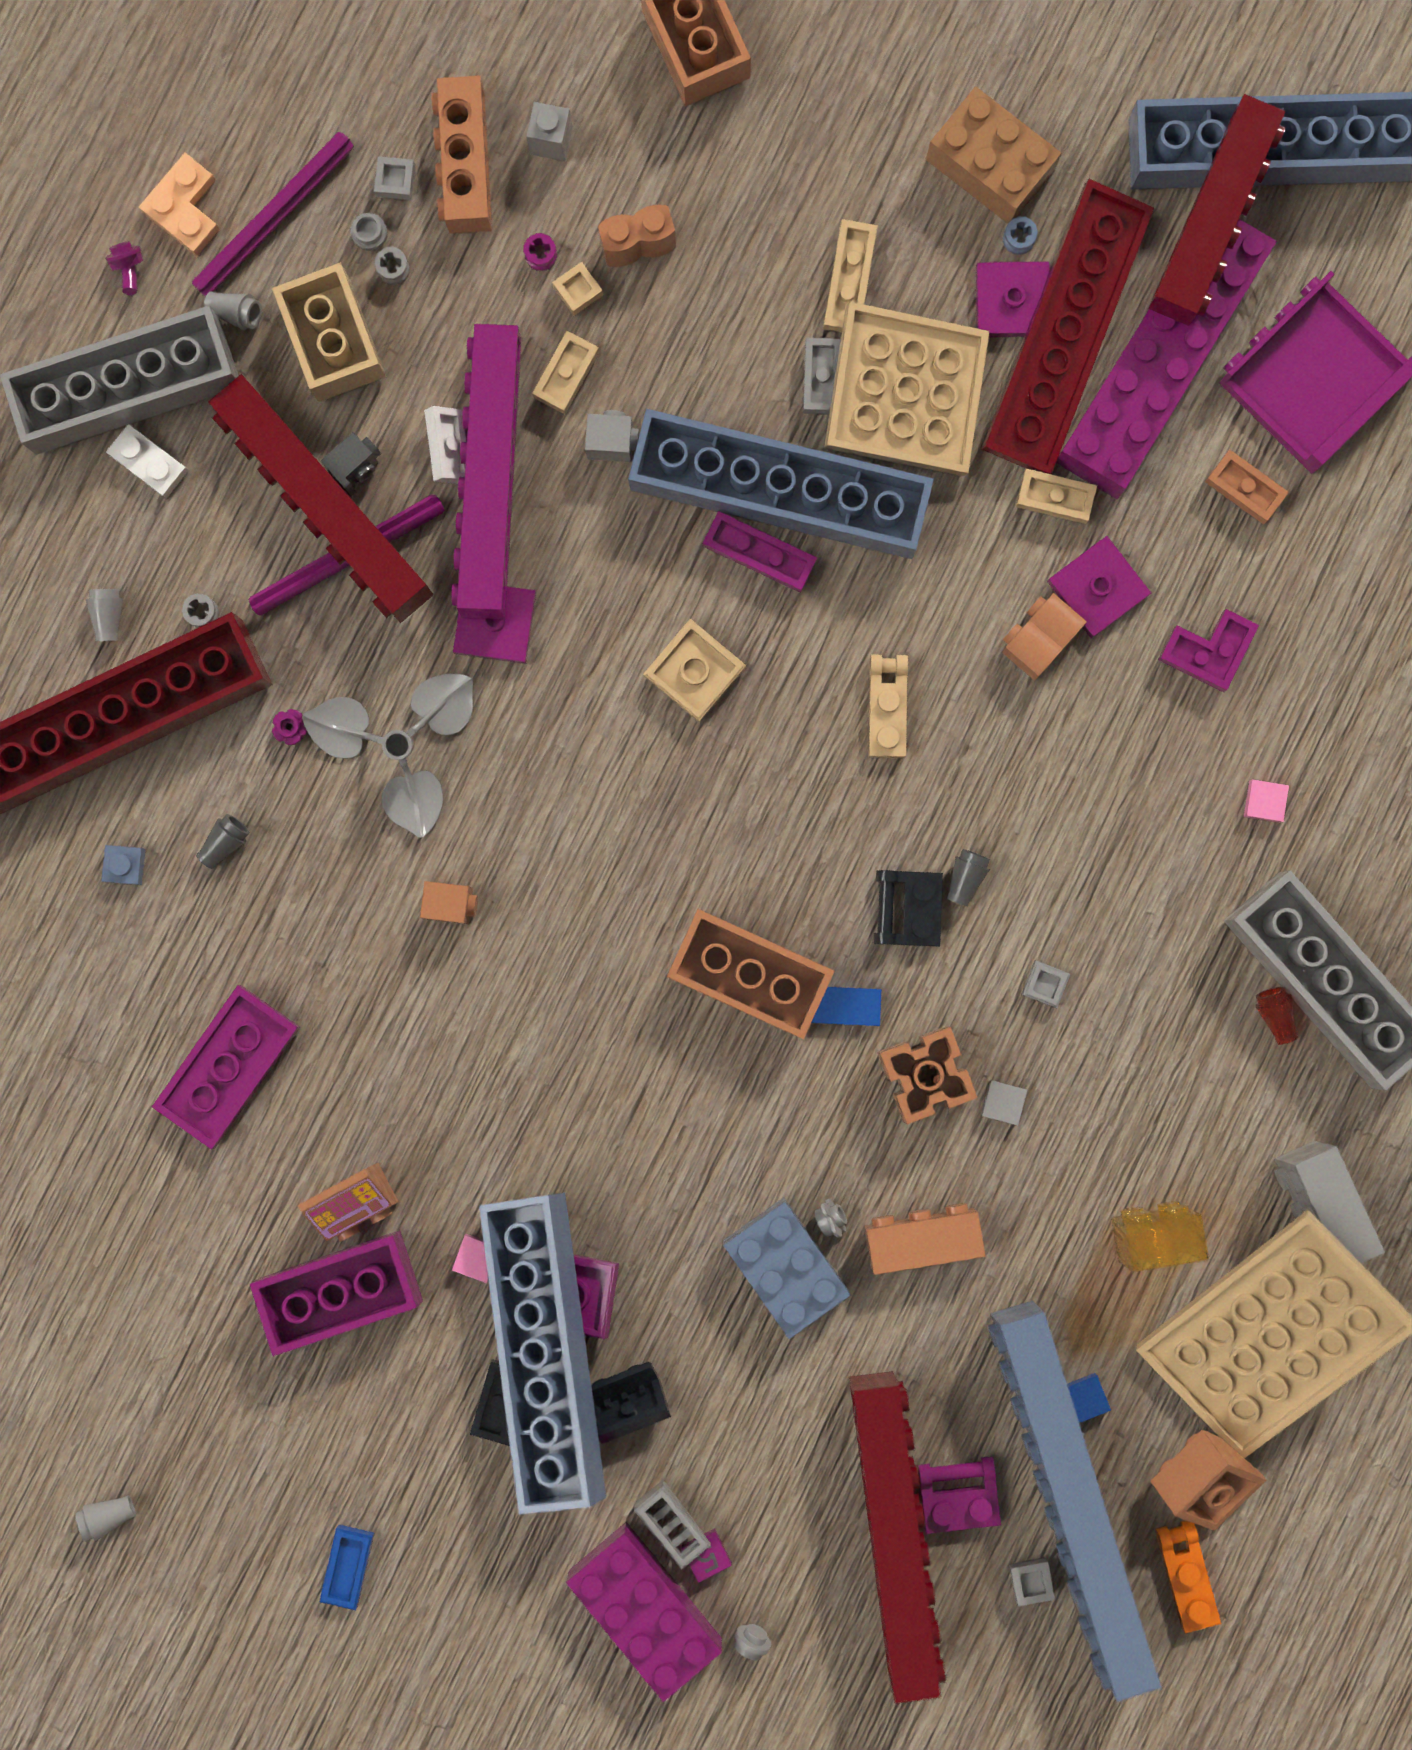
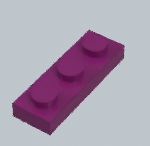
M720 511L717 512L702 543L703 547L800 593L817 561V557Z

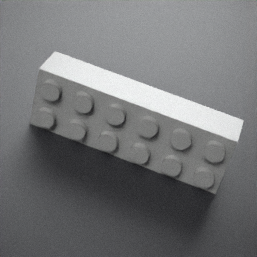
M210 305L0 374L21 444L36 455L213 397L238 377L221 320Z
M1291 870L1277 873L1223 920L1371 1089L1386 1091L1412 1068V1006Z

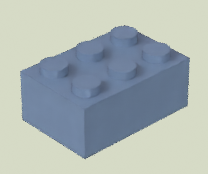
M784 1197L723 1240V1246L788 1339L850 1296L848 1288Z

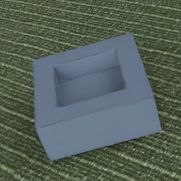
M105 845L101 882L142 885L146 849Z

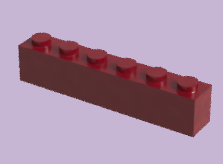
M1244 94L1231 117L1148 309L1188 326L1196 315L1203 317L1213 296L1207 293L1212 281L1218 283L1227 264V261L1222 260L1225 249H1233L1242 230L1241 227L1236 226L1241 214L1247 216L1256 198V194L1251 192L1255 181L1262 182L1271 161L1265 159L1269 148L1275 150L1283 136L1285 127L1280 126V123L1286 111Z

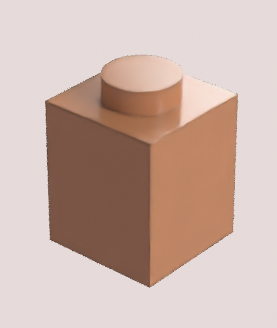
M424 881L420 918L469 924L470 917L476 916L478 895H472L473 888L469 886Z

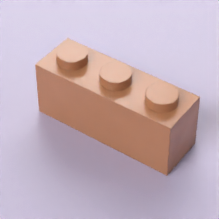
M967 1203L946 1206V1212L931 1215L930 1209L909 1212L908 1219L894 1221L893 1215L872 1218V1224L865 1225L864 1228L873 1274L877 1275L986 1257L978 1211L974 1208L968 1209Z

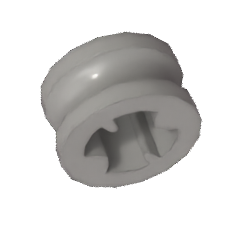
M396 247L383 248L375 257L376 271L384 282L396 285L402 283L407 278L410 267L405 254ZM395 259L397 264L401 265L400 268L395 267L397 271L394 273H389L388 269L383 267L384 264L389 265L388 260Z
M204 594L190 595L182 606L183 617L196 628L218 619L219 616L217 604ZM198 603L204 607H209V611H204L207 616L202 620L192 615V611H197L194 606Z

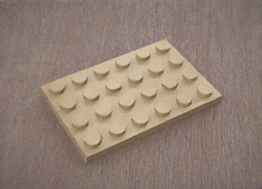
M1306 1210L1139 1342L1136 1351L1219 1437L1225 1440L1242 1457L1246 1458L1412 1334V1316L1309 1210Z

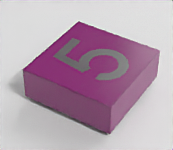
M715 1528L704 1533L711 1545L689 1563L698 1583L732 1566V1561ZM693 1539L683 1544L681 1548L682 1551L696 1539Z

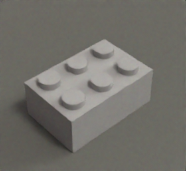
M1313 1141L1274 1158L1278 1169L1275 1170V1176L1284 1191L1289 1190L1294 1201L1290 1208L1295 1219L1306 1210H1309L1360 1263L1385 1253L1337 1146Z

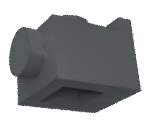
M352 432L321 460V463L352 497L357 492L353 485L357 482L362 483L375 472V466L379 463L376 458L381 452L368 437L361 441Z

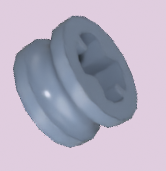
M1019 216L1013 218L1007 224L1003 234L1005 248L1017 255L1030 251L1037 238L1038 230L1036 224L1027 217ZM1016 229H1023L1022 234L1028 233L1024 243H1018V237L1012 238Z

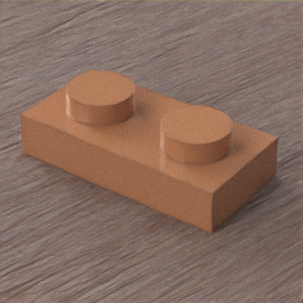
M1230 449L1205 481V483L1262 524H1265L1289 493Z

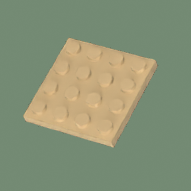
M849 301L845 310L824 448L960 476L967 475L969 473L990 331Z

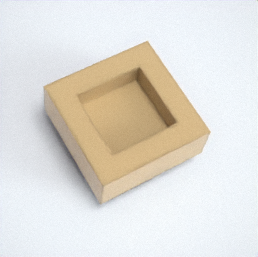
M582 262L552 282L553 288L574 316L603 296V290Z

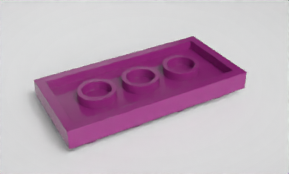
M237 985L154 1102L152 1108L211 1150L215 1149L298 1032L300 1026L242 985Z

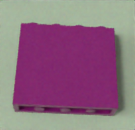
M1332 271L1322 280L1315 276L1301 290L1300 294L1304 298L1296 306L1290 301L1274 317L1278 323L1270 331L1263 327L1249 342L1253 348L1245 356L1238 352L1223 367L1227 374L1219 382L1311 474L1318 470L1412 377V356L1409 359L1403 356L1328 283L1335 275Z

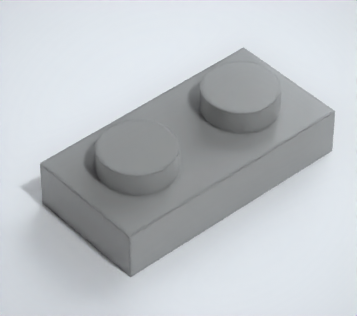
M805 339L803 414L830 413L841 339Z

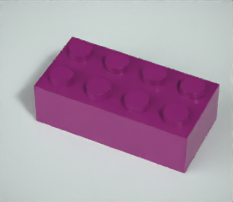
M400 1230L260 1277L249 1284L272 1356L412 1310L423 1302Z
M627 1521L569 1569L566 1584L662 1702L666 1701L722 1653V1637Z

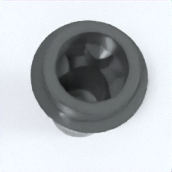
M226 814L223 819L218 818L196 857L203 865L214 869L218 863L247 842L246 837L250 833L248 828L230 814Z
M962 849L960 857H955L950 892L947 899L968 906L970 899L990 871L987 868L990 859Z

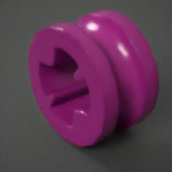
M536 233L526 239L524 255L527 264L537 271L550 269L557 260V250L553 239L544 233ZM538 245H543L546 251L550 250L549 253L545 252L546 258L538 259L536 254H531V251L536 252L535 247Z

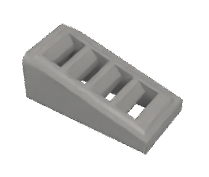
M664 1480L660 1481L635 1502L634 1511L681 1569L711 1545L710 1541ZM663 1498L666 1503L652 1514L649 1508ZM673 1510L676 1515L661 1527L658 1521ZM683 1523L686 1527L670 1539L668 1534ZM690 1535H693L696 1540L680 1552L677 1546Z

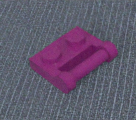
M992 1456L981 1457L980 1462L930 1467V1464L918 1465L925 1531L927 1534L1001 1525L996 1472ZM983 1477L984 1485L937 1491H933L932 1488L933 1482Z

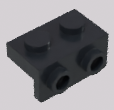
M651 1362L631 1366L626 1371L608 1378L596 1380L591 1384L598 1440L601 1445L671 1417L661 1380Z

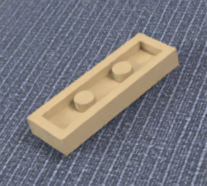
M842 219L823 325L824 330L842 333L846 305L849 301L859 304L865 303L878 225Z

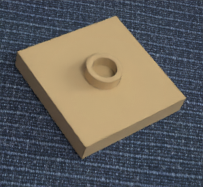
M689 619L645 671L643 676L700 723L744 671L746 665L693 620Z

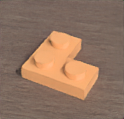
M184 153L141 203L139 208L196 256L201 253L220 230L215 222L195 207V204L216 180L209 171L188 154Z

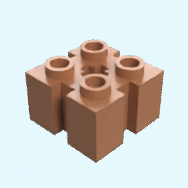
M945 1026L919 1036L921 1046L911 1049L909 1043L903 1042L877 1052L887 1080L890 1082L898 1080L901 1091L893 1093L902 1120L906 1124L934 1115L935 1111L932 1105L941 1101L950 1109L978 1098L967 1069H957L953 1058L961 1056V1052L951 1027ZM927 1065L929 1069L934 1068L936 1073L931 1076V1083L927 1085L925 1081L918 1080V1074L921 1073V1067Z

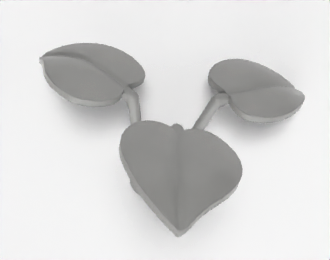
M451 673L434 676L422 682L415 689L410 703L412 710L423 718L407 732L392 730L384 737L364 732L369 725V715L363 705L352 698L336 697L303 713V723L309 736L323 751L337 758L357 756L362 750L363 739L382 744L385 755L393 760H399L405 777H394L386 784L382 792V806L385 813L394 823L419 838L424 837L432 829L442 809L443 790L438 778L429 771L423 770L412 775L406 758L413 751L412 736L427 723L435 733L440 735L455 734L468 724L473 710V680L471 677Z

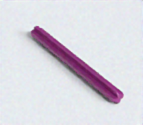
M337 132L193 279L192 284L205 297L208 292H213L352 151L354 145L350 139L343 133Z
M431 494L375 527L391 543L442 514L445 510L438 496ZM327 553L252 595L248 599L253 611L258 616H261L350 565L346 561L339 565L332 555Z

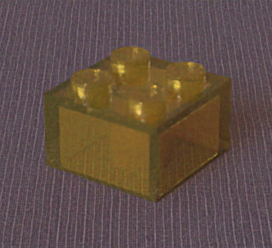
M1179 1201L1160 1203L1157 1205L1158 1210L1143 1211V1207L1126 1208L1120 1210L1121 1216L1111 1217L1118 1262L1133 1272L1209 1260L1202 1215L1189 1209L1188 1205H1180Z

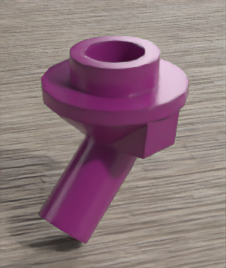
M130 241L111 246L109 248L111 254L106 256L105 259L112 271L122 269V292L126 295H135L137 293V270L135 265L141 263L143 257L140 246L132 247Z

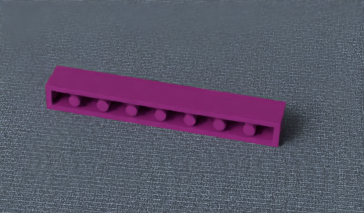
M474 324V337L467 338V358L472 359V370L465 373V393L470 394L469 407H463L462 414L463 429H468L467 442H461L460 447L461 464H466L465 477H459L458 497L459 499H464L463 512H457L456 533L461 535V548H455L454 570H459L458 584L452 585L451 592L452 606H457L461 618L504 620L506 618L522 343L518 325Z

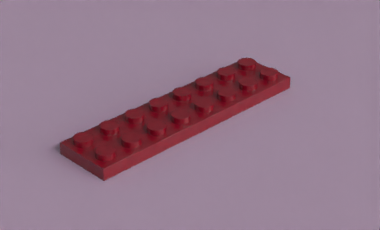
M1088 179L1085 182L981 450L1023 468L1052 475L1154 207L1092 179Z

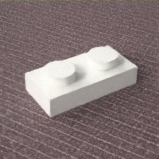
M432 406L424 410L433 479L434 482L458 484L459 477H465L466 464H461L460 460L461 442H466L465 429H463L462 423L463 413L461 409Z
M129 424L106 451L107 454L166 499L189 471Z

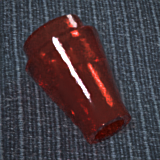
M1274 987L1257 994L1256 999L1258 1003L1255 1007L1275 1037L1276 1043L1283 1045L1298 1039L1292 995L1287 994L1285 987Z

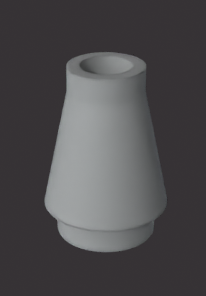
M210 291L205 297L204 307L210 305L220 319L241 330H247L248 328L254 329L259 324L262 306L260 301L254 299L251 294L216 293Z
M90 589L89 599H86L95 632V641H118V629L123 598L119 597V589Z
M129 1495L118 1499L87 1504L83 1506V1510L75 1513L77 1527L84 1541L90 1539L97 1541L128 1519L136 1517L135 1507Z

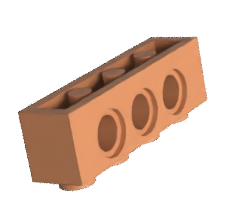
M481 76L437 78L438 92L432 93V108L434 116H439L440 127L433 130L436 151H441V163L435 164L437 185L443 186V198L437 199L439 220L445 221L449 234L492 231L485 91ZM458 116L467 117V120L462 124L456 125L451 123ZM459 151L469 152L465 159L456 160L453 158ZM461 186L471 187L470 192L466 195L455 194L456 190Z

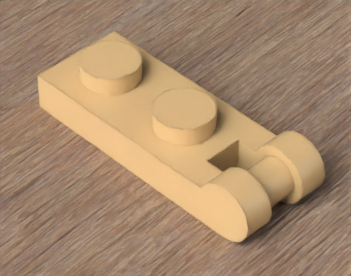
M876 654L870 655L868 757H906L908 655H896V658H882V655ZM882 673H895V683H881Z

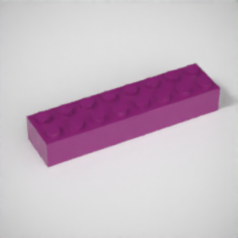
M1240 219L1236 226L1241 227L1242 230L1233 249H1225L1222 260L1227 261V264L1218 283L1212 281L1207 293L1213 296L1203 317L1196 315L1188 326L1149 309L1057 459L1056 464L1088 483L1097 485L1098 489L1115 499H1118L1127 488L1277 242Z

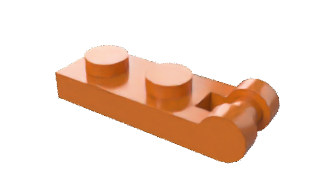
M1187 1520L1181 1521V1526L1168 1529L1167 1526L1155 1528L1179 1621L1185 1634L1221 1624L1200 1548L1198 1532L1195 1524ZM1185 1541L1187 1549L1174 1552L1173 1544Z

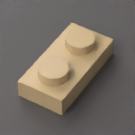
M566 331L532 393L533 398L566 414L600 352L599 347Z
M1025 469L1015 507L1087 524L1097 485Z

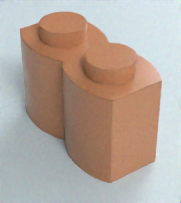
M666 205L647 206L636 212L633 216L615 215L605 219L598 225L601 246L607 266L610 267L630 265L641 256L659 257L669 253L676 247L675 228L669 207Z
M1054 593L1047 601L1040 596L1026 612L1032 617L1022 628L1017 623L1003 639L1008 645L1002 653L1034 681L1087 622Z

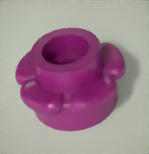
M289 709L287 712L281 711L275 715L272 733L277 741H284L287 745H295L307 734L301 712ZM287 724H292L293 728L287 730L286 726Z

